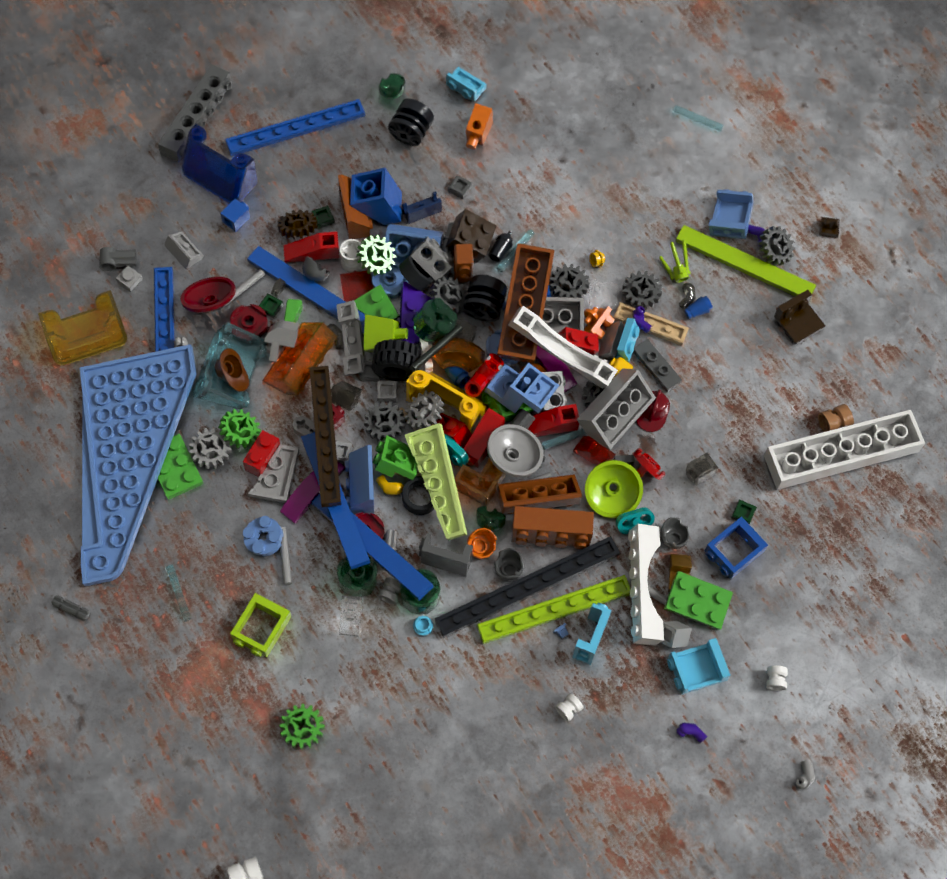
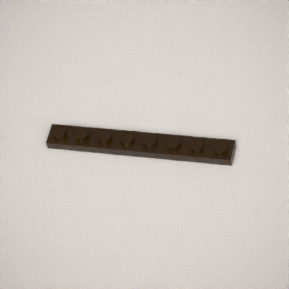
M329 366L309 367L321 506H340L341 495Z

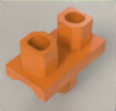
M609 306L605 309H598L596 307H593L592 310L585 309L584 316L586 318L584 322L587 325L584 331L598 334V340L602 339L605 332L600 326L603 324L606 328L615 321L610 314L612 309Z

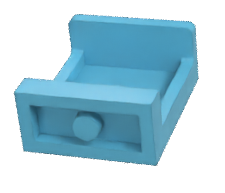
M592 603L588 619L598 624L590 643L578 639L572 658L591 665L612 611L606 605Z
M716 638L698 647L678 653L673 651L670 653L669 659H667L670 671L673 670L676 677L674 678L675 686L678 690H681L682 695L725 682L731 676Z

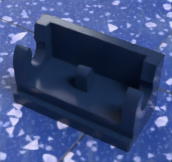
M435 191L432 192L431 197L407 206V203H403L401 210L408 224L442 212V201L440 198H437V192Z

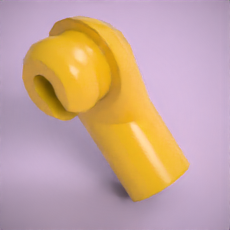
M384 475L376 479V482L385 494L398 495L402 493L404 487L402 483L388 482Z

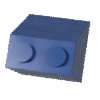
M386 168L354 174L351 178L350 205L383 225L401 222L402 191Z

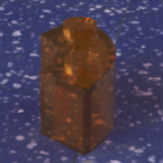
M453 338L433 358L442 369L457 366L470 373L480 367L485 361V351L473 342Z

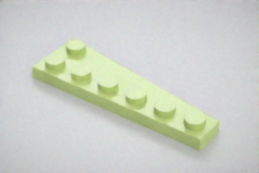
M438 423L405 434L406 441L412 455L415 457L418 465L417 468L423 477L426 490L430 494L432 505L437 512V517L446 539L452 540L467 535L442 424Z

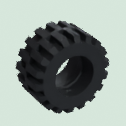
M383 340L374 347L371 369L376 375L384 379L407 381L413 373L410 370V366L421 357V350L414 344L406 341Z

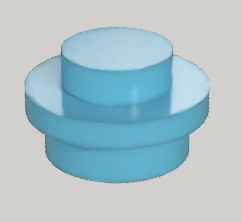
M419 616L414 620L413 629L418 635L426 636L431 633L433 622L427 616Z

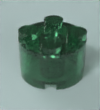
M441 298L429 300L413 315V329L423 341H434V343H437L453 330L457 314Z
M369 555V564L352 570L347 557L339 562L337 576L343 593L358 598L370 595L375 589L378 581L377 566Z
M416 569L433 584V588L419 601L400 585L401 602L412 613L429 614L439 603L440 583L433 572L426 569Z

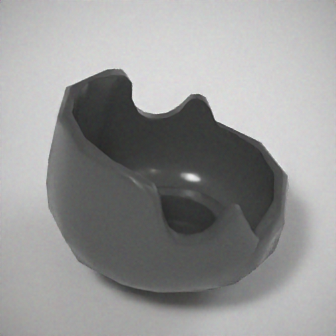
M306 256L302 266L303 274L312 281L320 282L326 280L330 272L322 268L321 264L317 265L311 257Z
M670 517L665 520L660 530L662 542L673 549H680L685 546L690 537L688 526H684L680 518Z
M512 548L501 550L497 560L494 561L496 574L503 580L512 581L518 578L524 570L522 555Z

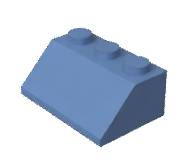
M389 224L386 229L385 242L391 241L390 248H395L392 254L396 255V258L392 260L401 264L427 237L435 239L441 249L443 232ZM429 248L422 249L426 255L432 253Z
M366 445L349 453V460H345V470L349 472V478H346V490H350V496H346V501L354 515L364 512V514H375L372 445Z

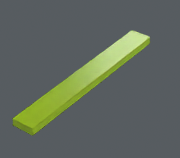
M683 225L675 242L682 244V241L685 240L688 248L793 296H797L806 290H809L812 294L816 287L815 284L686 225Z
M622 575L479 623L476 627L482 643L486 644L590 609L592 603L605 604L629 596L631 588L626 576Z

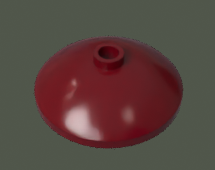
M209 277L188 286L183 291L180 300L182 306L188 311L194 313L214 312L232 300L236 293V287L229 278Z

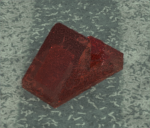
M585 435L573 449L575 453L595 466L608 460H614L616 456L615 453L602 446L592 437Z

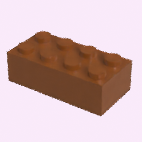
M515 506L511 542H516L518 545L532 543L541 547L555 545L557 548L572 546L576 549H584L590 546L592 540L594 512Z

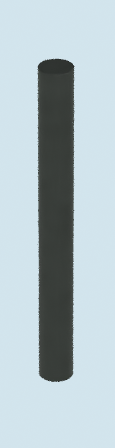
M459 324L415 361L410 366V370L412 372L417 371L463 330L462 326Z

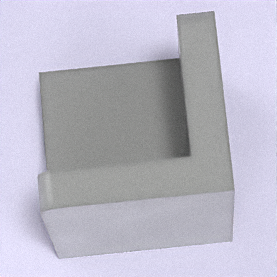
M335 435L337 460H348L352 443L341 435Z
M679 621L663 622L664 641L660 643L670 648L687 647L692 628Z

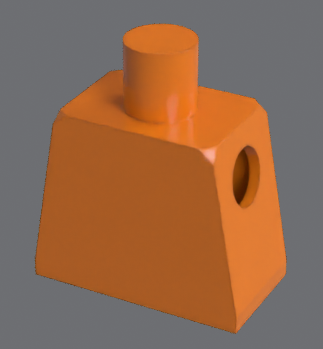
M475 104L466 127L467 148L475 150L477 144H484L493 124L492 108Z

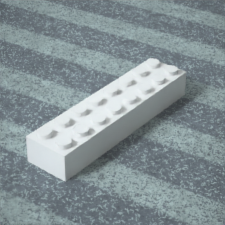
M907 410L769 446L764 454V458L776 489L779 490L918 453L924 446L925 441L912 411Z

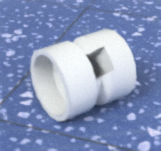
M356 239L345 240L340 246L341 265L348 272H357L363 266V263H358V260L361 259L360 256L356 255V253L361 251L357 247L362 243Z
M256 856L244 860L243 865L236 863L227 867L230 879H263Z

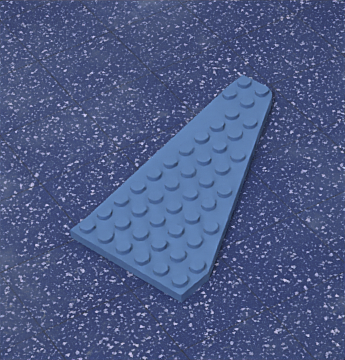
M191 344L80 367L82 386L81 572L84 586L113 581L121 575L125 568L196 377L194 353Z

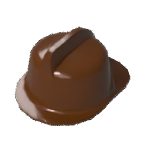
M231 348L223 350L220 358L215 363L217 376L236 391L243 392L247 390L249 378L239 354Z

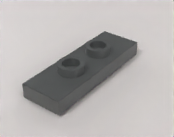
M648 339L634 348L633 353L666 392L682 383L681 377Z

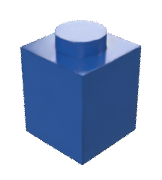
M234 199L220 213L222 223L235 232L250 219L249 207L237 199Z

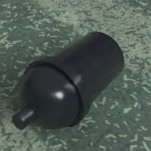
M511 231L496 237V241L488 254L489 258L494 262H501L508 250L512 248L513 239Z

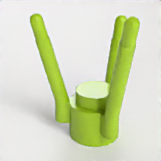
M682 241L684 266L680 264L674 243L670 242L677 265L673 267V272L662 256L659 259L669 273L671 280H675L676 283L684 282L689 279L691 274L688 266L686 241Z

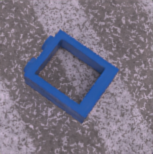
M741 516L709 542L704 551L707 558L719 566L720 572L732 579L764 553L768 544ZM734 531L754 550L735 567L716 548L720 542Z

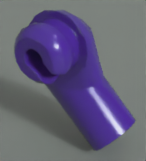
M749 224L747 233L757 235L758 242L762 241L760 235L763 234L765 229Z
M638 306L632 313L633 319H635L637 326L641 330L648 333L652 325L644 321L645 309Z
M683 722L676 729V733L680 737H684L686 734L693 735L700 744L708 737L693 723Z

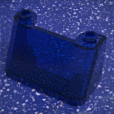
M195 124L188 133L182 162L183 174L228 203H231L234 199L242 202L258 183L254 158L245 153L236 154L231 160L203 144L207 138L206 130Z

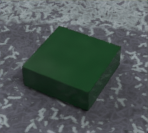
M328 205L311 211L316 216L318 229L335 223Z
M267 293L259 307L265 311L266 315L274 319L284 304L283 301Z
M739 499L731 518L738 520L742 516L750 524L757 507Z

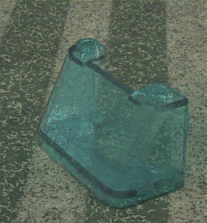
M226 322L217 330L211 341L193 391V396L201 400L240 410L244 407L246 408L250 402L247 390L243 392L236 391L227 382L221 380L215 372V363L220 358L223 350L227 348L235 350L242 360L250 382L256 362L260 358H264L267 353V342H264L265 339Z

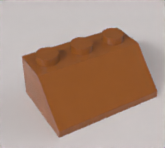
M342 174L338 175L339 195L348 239L369 237L370 230L373 229L371 218L368 219L367 215L351 207V178Z

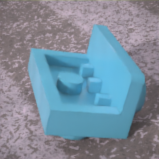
M457 67L452 74L448 73L446 75V85L451 90L459 92L464 98L470 99L473 102L477 100L487 86L486 83L460 67Z
M627 318L616 355V358L622 357L628 362L639 336V326H637L633 318Z

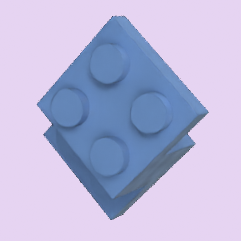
M530 363L526 365L520 374L505 364L486 387L485 392L513 413H516L523 403L539 413L560 385Z

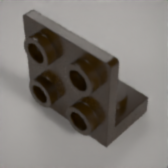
M809 290L778 306L774 315L775 319L795 344L825 328V324L809 305L812 297Z

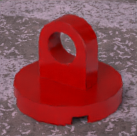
M637 448L633 455L642 465L637 470L640 477L648 471L655 478L661 480L665 476V472L659 471L661 469L660 465L649 454H642L643 450Z

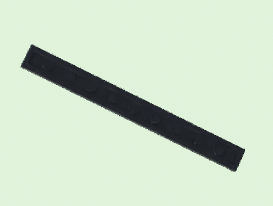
M610 536L435 618V623L443 638L615 558L620 555V551Z

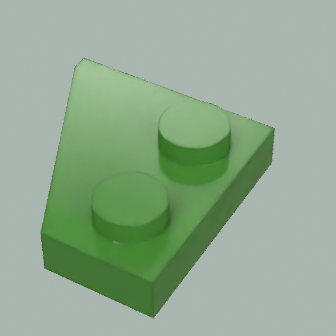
M381 284L354 300L357 309L366 315L394 320L400 317Z

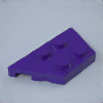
M403 281L401 284L399 328L408 329V339L399 340L417 345L419 344V338L427 337V340L430 341L437 337L438 308L434 307L436 303L431 302V297L417 290L406 281Z

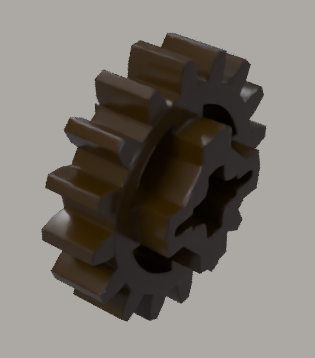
M300 209L298 212L292 210V213L286 212V216H280V220L277 221L278 231L282 237L286 236V239L290 237L293 240L297 237L303 239V236H310L309 233H314V229H317L316 216H314L313 212L309 213L308 210L303 212Z

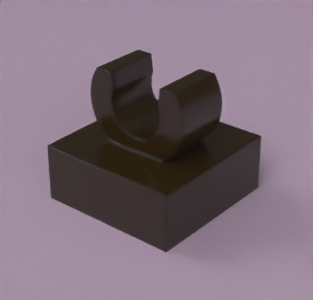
M822 217L820 220L819 236L838 238L840 219Z

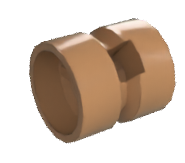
M846 404L818 414L819 424L823 432L854 424L852 412Z

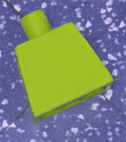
M365 315L364 351L374 353L375 345L383 340L408 339V329L399 328L398 321Z

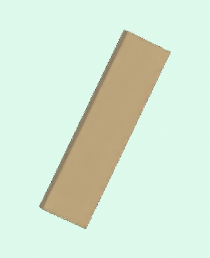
M620 302L613 318L615 321H622L623 324H626L627 318H633L632 313L636 308ZM648 312L644 313V321L652 325L651 330L648 332L649 334L680 346L683 345L689 330L688 327Z

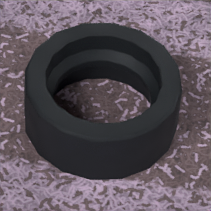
M411 255L399 265L401 274L417 290L423 291L433 282V278Z
M417 476L413 480L410 479L402 489L404 507L414 515H426L434 510L431 500L428 504L420 506L413 504L409 499L411 489L418 486L425 487L422 476Z

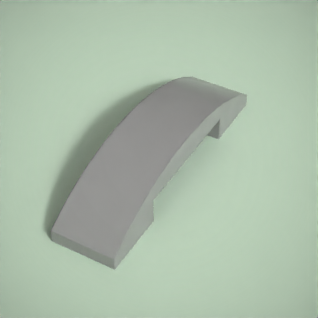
M353 300L336 304L338 322L342 326L345 357H343L344 374L349 376L364 372L365 364L364 340L356 303Z

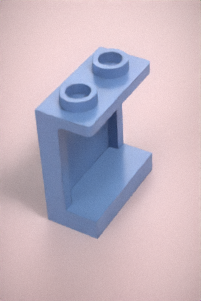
M728 189L717 190L713 218L709 222L710 235L746 239L754 204L753 193L730 191Z

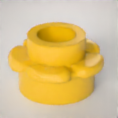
M598 250L590 253V264L598 268L603 266V263H605L604 254Z

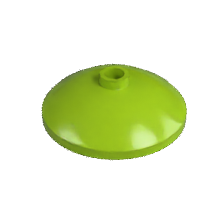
M619 460L602 462L591 470L586 479L585 496L587 502L599 515L607 518H617L620 514L635 510L643 496L642 479L636 469L626 462ZM611 484L616 485L615 490L609 489Z

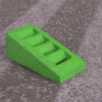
M287 300L284 321L297 323L303 309L302 300Z

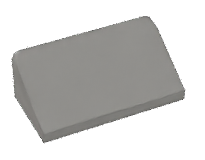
M183 232L168 235L165 246L185 269L191 267L204 257Z
M617 321L607 327L598 353L599 358H616L617 348L625 327L622 321Z

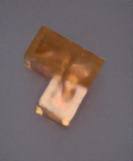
M489 458L481 473L463 464L454 479L458 492L487 507L498 489V484L502 483L506 474L500 471Z

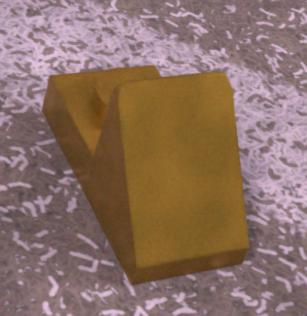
M670 555L668 592H670L677 571L690 575L692 569L691 556Z

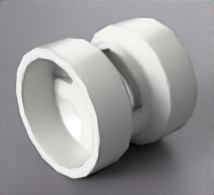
M769 666L767 668L769 679L767 680L766 688L773 691L786 690L787 682L785 677L788 675V669L783 666Z
M572 693L565 697L564 702H559L555 706L556 711L567 722L573 718V714L580 712L584 708L580 700Z

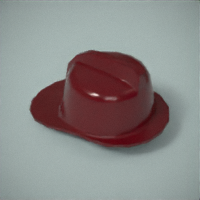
M660 389L652 391L656 399L636 420L640 428L647 432L660 430L668 416L670 402Z

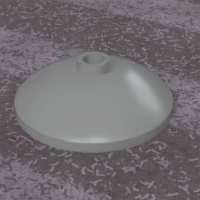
M513 424L500 426L492 432L488 439L487 451L492 463L507 475L514 477L530 476L542 464L543 448L540 441L531 431L522 426Z

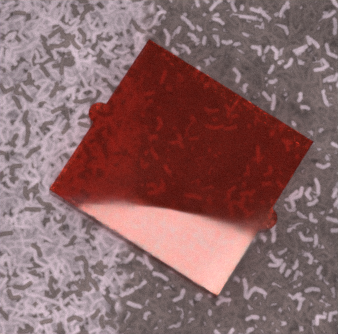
M353 271L352 273L340 274L345 302L356 300L373 289L371 273L368 274L367 271Z

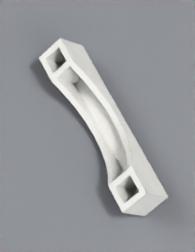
M524 306L517 310L508 324L600 388L609 386L618 371L604 360L585 352L551 329L538 315Z
M637 524L630 529L628 534V540L630 541L629 559L631 560L629 572L631 579L630 597L632 598L630 614L633 619L631 635L633 636V643L655 646L664 641L663 620L652 604L648 591L647 577L650 560L660 546V527Z

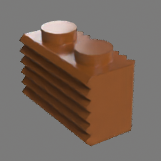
M455 244L454 279H457L458 282L466 283L473 277V245Z

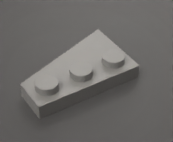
M280 444L268 462V466L257 479V483L253 489L251 488L248 496L286 503L299 455V448Z

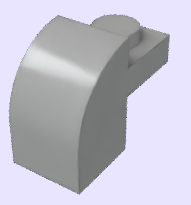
M279 321L269 328L264 342L268 343L267 353L270 354L269 361L277 362L281 345L294 348L297 341L299 323Z

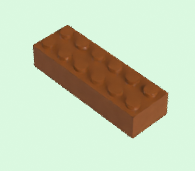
M517 243L497 352L500 358L534 364L538 345L508 324L522 306L543 319L555 250Z

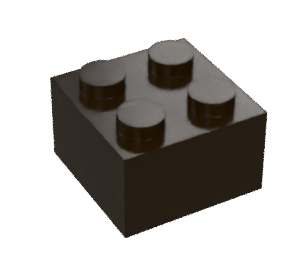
M464 209L456 216L445 247L454 251L455 244H472L474 262L477 263L487 255L497 225Z

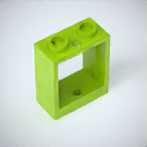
M255 593L230 633L233 643L241 648L245 646L251 649L250 652L258 657L264 656L267 658L291 619V613L282 606ZM255 607L279 619L264 646L240 633Z

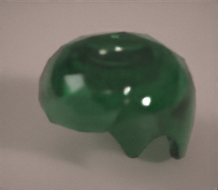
M390 73L387 79L382 78L378 86L380 94L391 100L399 98L405 91V78L395 73Z
M486 506L478 507L476 510V521L480 528L498 531L505 526L506 516L498 512L496 508L491 512L487 510Z

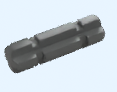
M58 595L52 600L54 607L61 608L63 611L75 617L77 616L84 621L90 615L88 609L81 608L79 605L67 599L64 600L63 597Z

